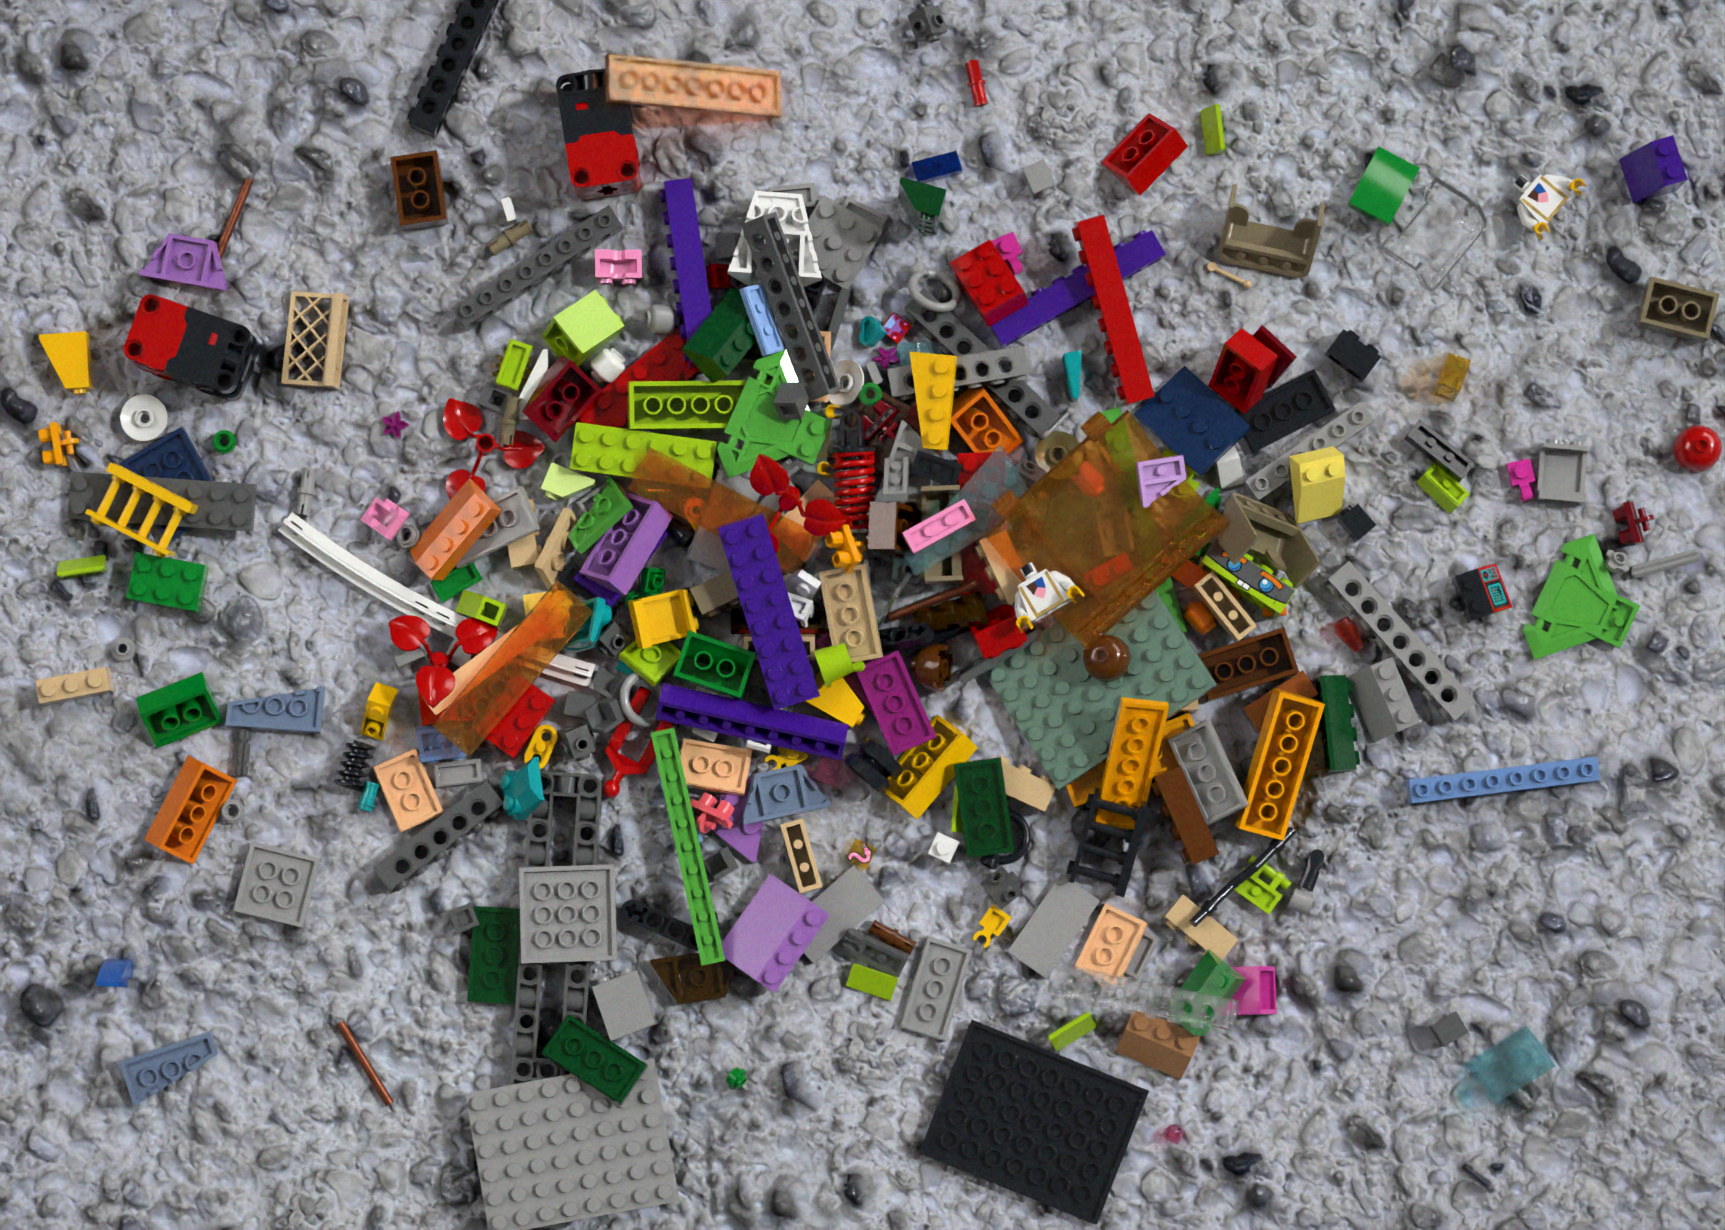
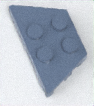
M801 764L753 774L741 822L742 825L820 809L831 806V802L824 797L814 780L810 779L807 771Z

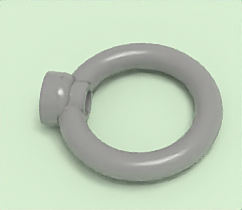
M921 261L915 263L909 269L908 290L911 297L920 306L934 312H949L958 307L962 299V293L959 285L949 275L937 270L927 269L926 265ZM928 278L938 280L951 290L952 299L946 303L933 302L919 292L917 283H924Z
M634 672L624 680L620 689L622 711L628 720L637 726H654L661 721L655 719L656 713L651 717L643 718L637 715L630 706L629 692L632 685L640 680L650 685ZM662 680L654 686L659 698L663 686Z

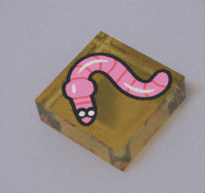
M855 838L845 860L867 870L877 848Z

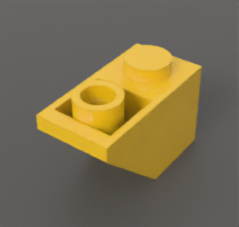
M378 682L375 683L367 699L360 734L383 741L395 707L398 689Z

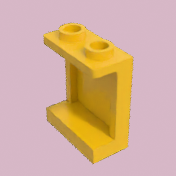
M687 589L673 590L628 601L638 648L644 649L652 647L654 644L687 637L688 631L697 633L696 630L699 629L696 616H693L691 609L694 606L691 593H688Z

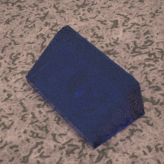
M957 151L911 162L915 179L921 183L955 176L963 172Z

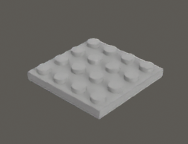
M615 864L519 868L522 964L618 960Z

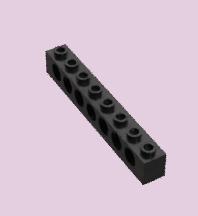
M464 0V3H459L455 15L458 16L454 24H449L446 31L447 40L445 44L441 43L437 50L436 57L438 59L435 66H430L426 75L429 79L426 85L421 86L418 91L417 99L419 101L416 107L412 106L408 113L407 120H409L410 128L435 139L437 138L500 0H482L484 5L479 9L472 7V3L475 0ZM467 20L474 22L473 28L469 30L462 28L463 23ZM455 42H464V48L460 51L454 50L452 47ZM448 62L455 64V68L450 72L443 70V66ZM438 83L445 84V89L443 92L436 93L433 91L434 86ZM428 104L436 106L435 111L431 114L424 112V108Z

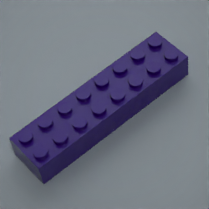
M763 512L717 526L774 710L819 697L818 688Z

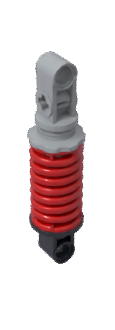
M848 410L840 417L841 446L831 449L832 458L836 460V463L833 464V469L840 471L833 474L834 479L840 480L833 483L834 488L840 489L834 491V496L841 498L836 499L834 505L841 507L837 509L847 517L844 525H849L852 536L856 537L857 541L865 542L866 550L862 553V563L859 564L866 563L870 582L871 558L868 545L866 544V534L869 532L867 510L870 508V502L876 500L875 493H872L876 490V486L871 484L875 482V476L871 474L875 472V468L872 465L875 463L874 451H876V448L865 445L863 415L857 410ZM849 414H854L858 419L857 425L853 428L849 427L846 423V418Z

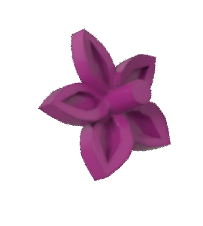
M879 347L880 356L872 358L873 362L881 363L884 370L890 364L896 365L900 363L899 358L896 356L897 347L890 348L888 351Z
M399 411L393 414L392 419L390 417H382L383 422L388 425L385 427L383 435H389L393 432L394 436L400 439V429H405L409 426L407 422L401 421Z

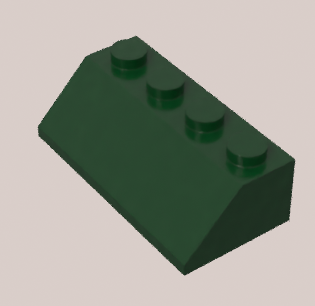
M900 177L898 200L914 228L919 229L918 232L928 236H931L932 233L937 234L945 207L946 189Z
M731 288L681 349L712 384L727 377L757 340L739 290Z
M1346 675L1319 676L1315 683L1316 691L1318 692L1317 700L1325 704L1320 719L1326 774L1354 771L1357 769L1356 765H1360L1359 752L1354 750V742L1357 741L1356 727H1352L1351 718H1354V706L1349 704L1348 695L1352 694L1351 681L1346 680Z

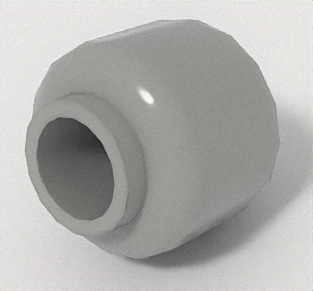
M653 304L644 313V326L651 334L671 335L675 327H679L680 317L677 316L672 305Z

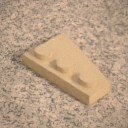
M563 508L561 514L555 520V526L551 534L545 540V546L541 554L537 556L534 567L549 591H558L559 584L556 583L559 571L564 572L566 565L564 563V554L572 546L568 534L578 521L572 509Z

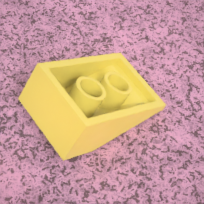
M1332 446L1289 456L1296 523L1299 524L1338 515L1342 511L1346 478L1344 454Z

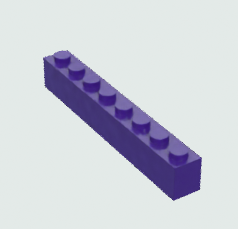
M692 178L664 181L662 189H659L660 202L665 203L666 209L665 212H662L664 226L668 225L669 234H666L667 248L672 249V257H669L670 270H675L676 279L672 280L674 294L678 293L679 302H676L677 316H682L683 323L679 325L681 339L685 338V343L712 312ZM683 352L684 362L688 361L689 368L697 367Z
M1142 230L1133 236L1134 240L1126 244L1123 241L1113 247L1123 281L1165 257L1166 253L1152 230L1147 233L1145 230ZM1079 265L1072 270L1073 274L1066 278L1063 275L1051 282L1052 286L1047 289L1040 287L1031 293L1032 297L1027 299L1028 305L991 325L989 328L1000 347L1005 348L1090 300L1094 294L1092 287H1088L1085 280V274L1087 273L1085 265Z
M665 683L662 686L655 719L836 760H841L849 726L848 724L781 709L774 710V708Z

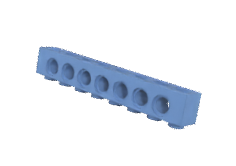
M1596 756L1410 779L1405 781L1408 805L1590 783L1601 779L1598 758Z

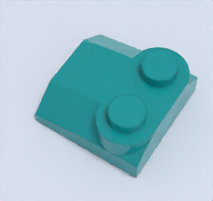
M595 597L570 605L562 646L563 650L581 652L595 647L602 627L608 624L612 618L611 607L606 604L605 599Z
M533 757L517 771L507 770L501 777L500 785L504 793L503 807L507 814L512 815L515 820L524 821L545 800L539 757Z

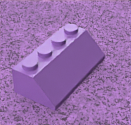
M626 493V496L633 505V508L599 538L580 570V573L612 592L625 596L632 588L634 581L673 517L657 501Z

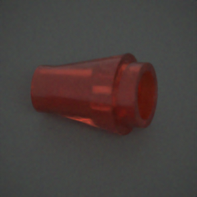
M1346 616L1333 625L1334 633L1352 652L1364 646L1354 619L1351 620L1349 616Z

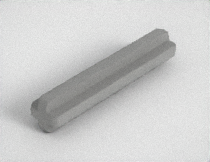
M1694 549L1633 565L1630 567V574L1635 579L1699 561V555L1697 550Z

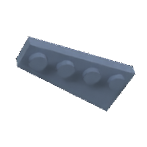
M321 686L316 687V689L297 690L293 693H279L269 697H256L228 702L225 726L228 728L321 734L326 688Z
M211 1031L120 1060L119 1065L133 1106L135 1107L148 1097L156 1094L164 1087L218 1055V1050Z

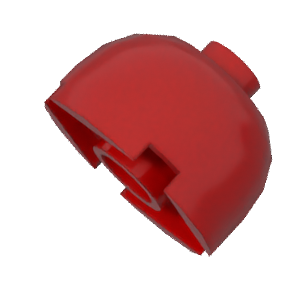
M1696 425L1681 431L1674 442L1673 451L1674 457L1681 467L1696 473L1704 472L1717 463L1721 455L1722 446L1721 440L1715 431L1703 425Z

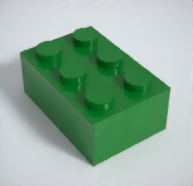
M136 552L126 598L133 602L200 614L209 567L203 564Z

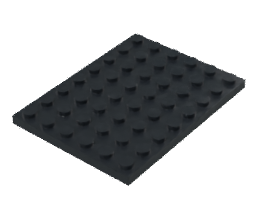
M971 1019L919 1154L1097 1225L1149 1091Z

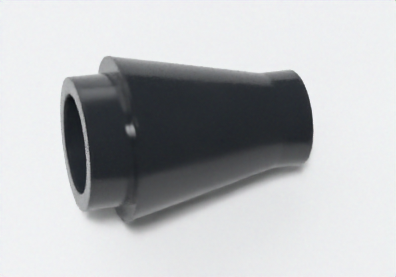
M672 517L666 528V532L669 533L678 547L687 548L691 544L695 534L692 527Z

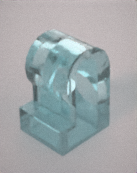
M902 342L898 346L900 366L911 364L910 352L933 354L932 342Z

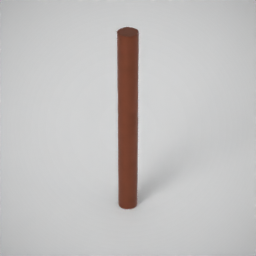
M245 178L217 245L221 260L254 182L248 178Z
M973 579L888 613L891 622L916 613L922 608L931 607L979 588L976 579Z
M345 1021L337 1024L336 1027L385 1106L393 1103L392 1097Z

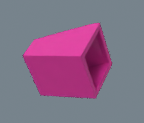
M1232 967L1245 980L1219 1016L1277 1014L1275 967Z

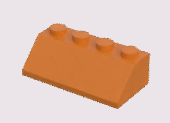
M468 479L421 534L417 544L410 548L415 564L430 579L443 581L502 510L471 479Z
M188 755L144 840L194 864L221 813L222 805L227 801L237 780Z

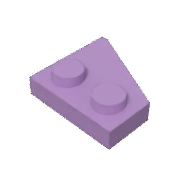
M1183 455L1135 462L1142 508L1150 506V503L1165 495L1172 487L1186 479Z

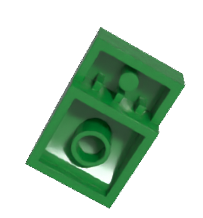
M1378 146L1347 207L1388 228L1420 168Z

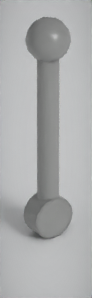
M1072 407L1066 408L1065 413L1041 438L1045 440L1068 416L1074 414V409Z

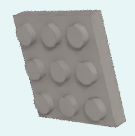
M823 195L808 219L809 230L812 234L813 246L818 259L819 271L827 280L839 287L850 289L884 230Z
M251 841L233 911L304 928L321 858Z

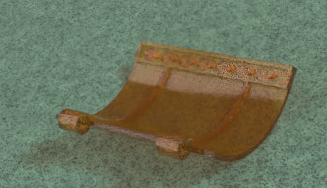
M1128 410L1112 424L1100 411H1097L1080 426L1087 436L1080 444L1020 497L1017 498L1008 490L991 505L1002 521L985 535L997 553L1022 582L1026 580L1020 568L1032 562L1038 573L1045 569L1049 572L1058 571L1069 577L1082 590L1085 596L1077 594L1074 598L1077 603L1074 604L1071 601L1052 612L1051 615L1086 650L1229 524L1226 518L1213 506L1211 507L1185 480L1172 487L1165 495L1150 503V506L1141 507L1135 462L1164 458V456L1148 438Z

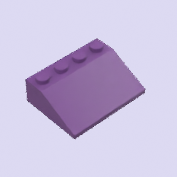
M770 874L722 941L725 959L775 993L827 920L829 914Z

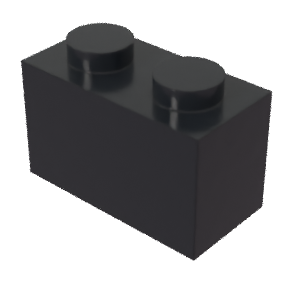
M1343 329L1324 355L1360 382H1363L1381 356L1378 355L1379 351L1370 344L1365 345L1359 341L1360 337L1355 332Z

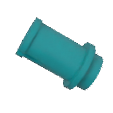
M365 781L360 801H357V804H359L358 809L372 812V808H375L374 801L379 784Z

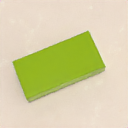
M510 339L495 384L518 391L533 346Z

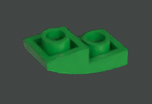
M643 567L640 584L641 598L662 593L666 569Z

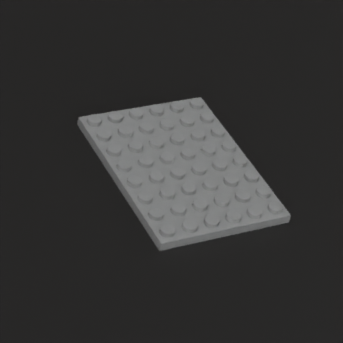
M655 1059L643 1060L648 1067L621 1106L572 1074L465 1093L489 1230H527L680 1201Z

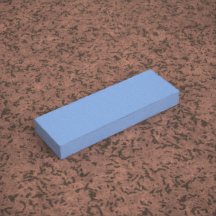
M762 283L740 289L739 292L762 356L772 355L785 350Z

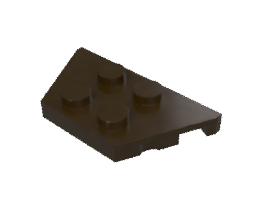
M699 953L650 960V964L678 1004L725 998L736 967L727 959L723 962L702 966Z

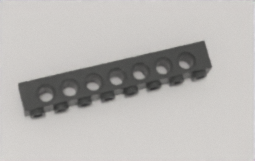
M609 205L453 306V312L466 332L623 230L621 222Z
M776 212L741 224L744 237L752 253V259L760 274V281L764 285L769 305L772 307L777 327L780 329L785 348L792 361L793 369L798 381L803 382L809 401L841 390Z
M925 288L920 291L925 298L940 303ZM914 299L904 307L905 318L914 326L918 324L923 329L922 334L929 341L935 340L940 345L939 350L944 355L961 356L962 354L957 351V347L960 344L969 346L970 352L967 354L991 351L951 312L930 311L920 306ZM926 312H932L935 314L936 319L929 323L923 319V315ZM941 329H951L953 332L952 337L948 339L943 338L940 335ZM1003 361L1001 362L1003 370H1011ZM988 366L985 370L979 372L982 375H987L989 371ZM958 367L963 373L966 374L965 370L962 367ZM1013 377L1004 378L1005 382L1000 387L991 385L990 381L981 382V387L986 388L991 393L990 397L999 406L1003 404L1008 409L1007 414L1016 422L1020 420L1026 426L1024 430L1033 438L1037 436L1041 439V436L1060 418V415L1023 380L1014 381ZM1011 392H1017L1020 394L1021 400L1013 403L1008 399V395ZM1028 408H1034L1038 411V416L1035 419H1030L1025 415V411Z

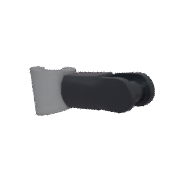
M1315 849L1309 854L1298 885L1300 889H1295L1288 904V909L1307 916L1309 915L1314 895L1309 892H1313L1324 860V853L1321 850Z

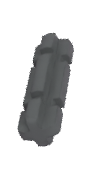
M239 730L237 736L239 743H237L235 759L237 765H235L234 773L237 776H247L251 731Z

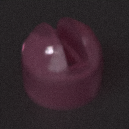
M1177 1124L1168 1125L1162 1135L1170 1142L1178 1145L1183 1137V1129Z

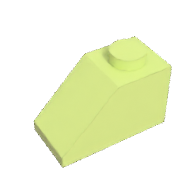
M551 462L541 490L545 492L544 496L551 500L557 501L558 498L565 500L594 488L596 481Z

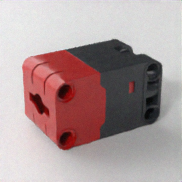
M609 67L560 76L556 82L570 180L576 197L582 201L633 194L639 191L641 187L640 162L633 131L631 104L623 72L619 68ZM567 82H570V83H571V84H566V85H564L563 88L561 89V87H562V85H563L564 83H567Z
M148 294L140 301L123 351L126 357L143 371L169 381L172 380L212 396H218L229 401H237L244 394L248 380L251 377L260 345L249 329L243 325L153 294ZM236 387H237V391H236L234 394H231V395L228 394V393H233V392L235 391Z

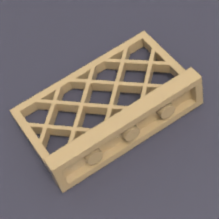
M291 291L281 384L340 389L350 297L344 293L328 294ZM297 297L306 298L310 302V305L302 312L296 307ZM323 299H331L330 309L323 314L316 305ZM314 308L321 317L310 325L304 316ZM302 319L308 328L300 335H297L294 331V324ZM324 320L328 325V331L320 337L314 328ZM312 331L318 340L308 348L301 339ZM299 342L305 351L295 359L291 354V350ZM322 343L326 351L325 355L318 360L311 351ZM309 354L316 363L305 371L299 362ZM297 365L303 374L296 380L288 379L289 370ZM318 366L323 371L322 382L313 381L309 376Z

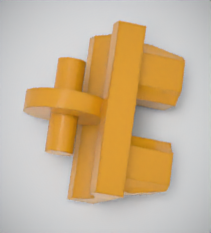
M57 422L49 423L50 427L38 430L40 442L42 444L53 442L54 450L42 452L43 463L45 465H58L60 468L66 467L67 461L64 447H66L67 455L74 454L73 446L79 444V439L71 438V432L64 431L65 440H63L60 424H57Z
M848 524L843 525L835 533L830 532V535L825 537L827 547L837 549V552L832 556L834 567L843 568L845 574L852 573L853 568L863 559L862 553L866 550L865 542L857 541L856 537L852 536Z

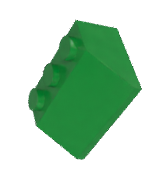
M688 631L673 677L676 680L742 701L756 653Z
M203 672L136 698L139 714L156 748L223 723L215 698Z
M1207 950L1170 1002L1168 1008L1176 1021L1194 1036H1205L1245 978L1211 950Z

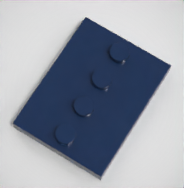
M1186 366L1181 368L1154 394L1155 397H1151L1134 413L1135 417L1175 455H1183L1184 463L1200 478L1251 430L1250 426Z
M184 427L178 428L122 461L124 468L144 477L213 481ZM156 525L161 535H163L167 526ZM177 527L170 543L195 528Z

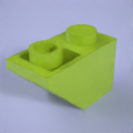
M463 590L455 612L484 621L499 629L508 606L486 596Z

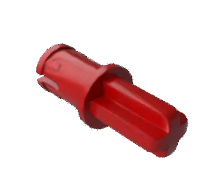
M969 60L965 63L969 80L967 87L971 89L974 107L985 106L988 104L984 88L986 82L982 79L978 60Z

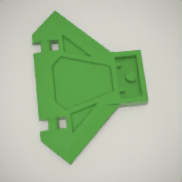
M786 349L756 360L753 368L759 371L756 379L748 377L724 433L730 435L727 444L720 441L717 447L728 479L752 470L759 454L768 456L775 461L791 455L814 465L832 424V421L810 412L808 405L802 419H779L773 402L780 384L798 382ZM767 375L773 377L770 385L764 383ZM739 440L744 441L741 450L735 448Z
M1594 534L1565 543L1560 552L1566 554L1563 562L1556 560L1530 614L1536 617L1534 625L1526 623L1523 629L1534 660L1594 639H1599L1620 649L1640 605L1617 595ZM1575 559L1581 561L1577 569L1572 567ZM1545 622L1551 624L1548 632L1542 630Z

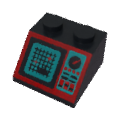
M1496 563L1468 571L1451 579L1467 623L1512 608Z

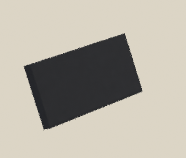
M1315 369L1264 394L1261 400L1245 414L1238 409L1233 411L1251 428L1244 436V439L1253 454L1335 412L1336 409Z

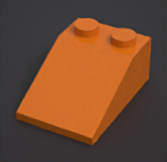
M984 388L967 389L953 401L950 427L972 453L1005 452V456H1007L1024 441Z

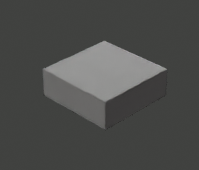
M875 362L866 363L865 368L871 382L879 387L882 386L883 379Z

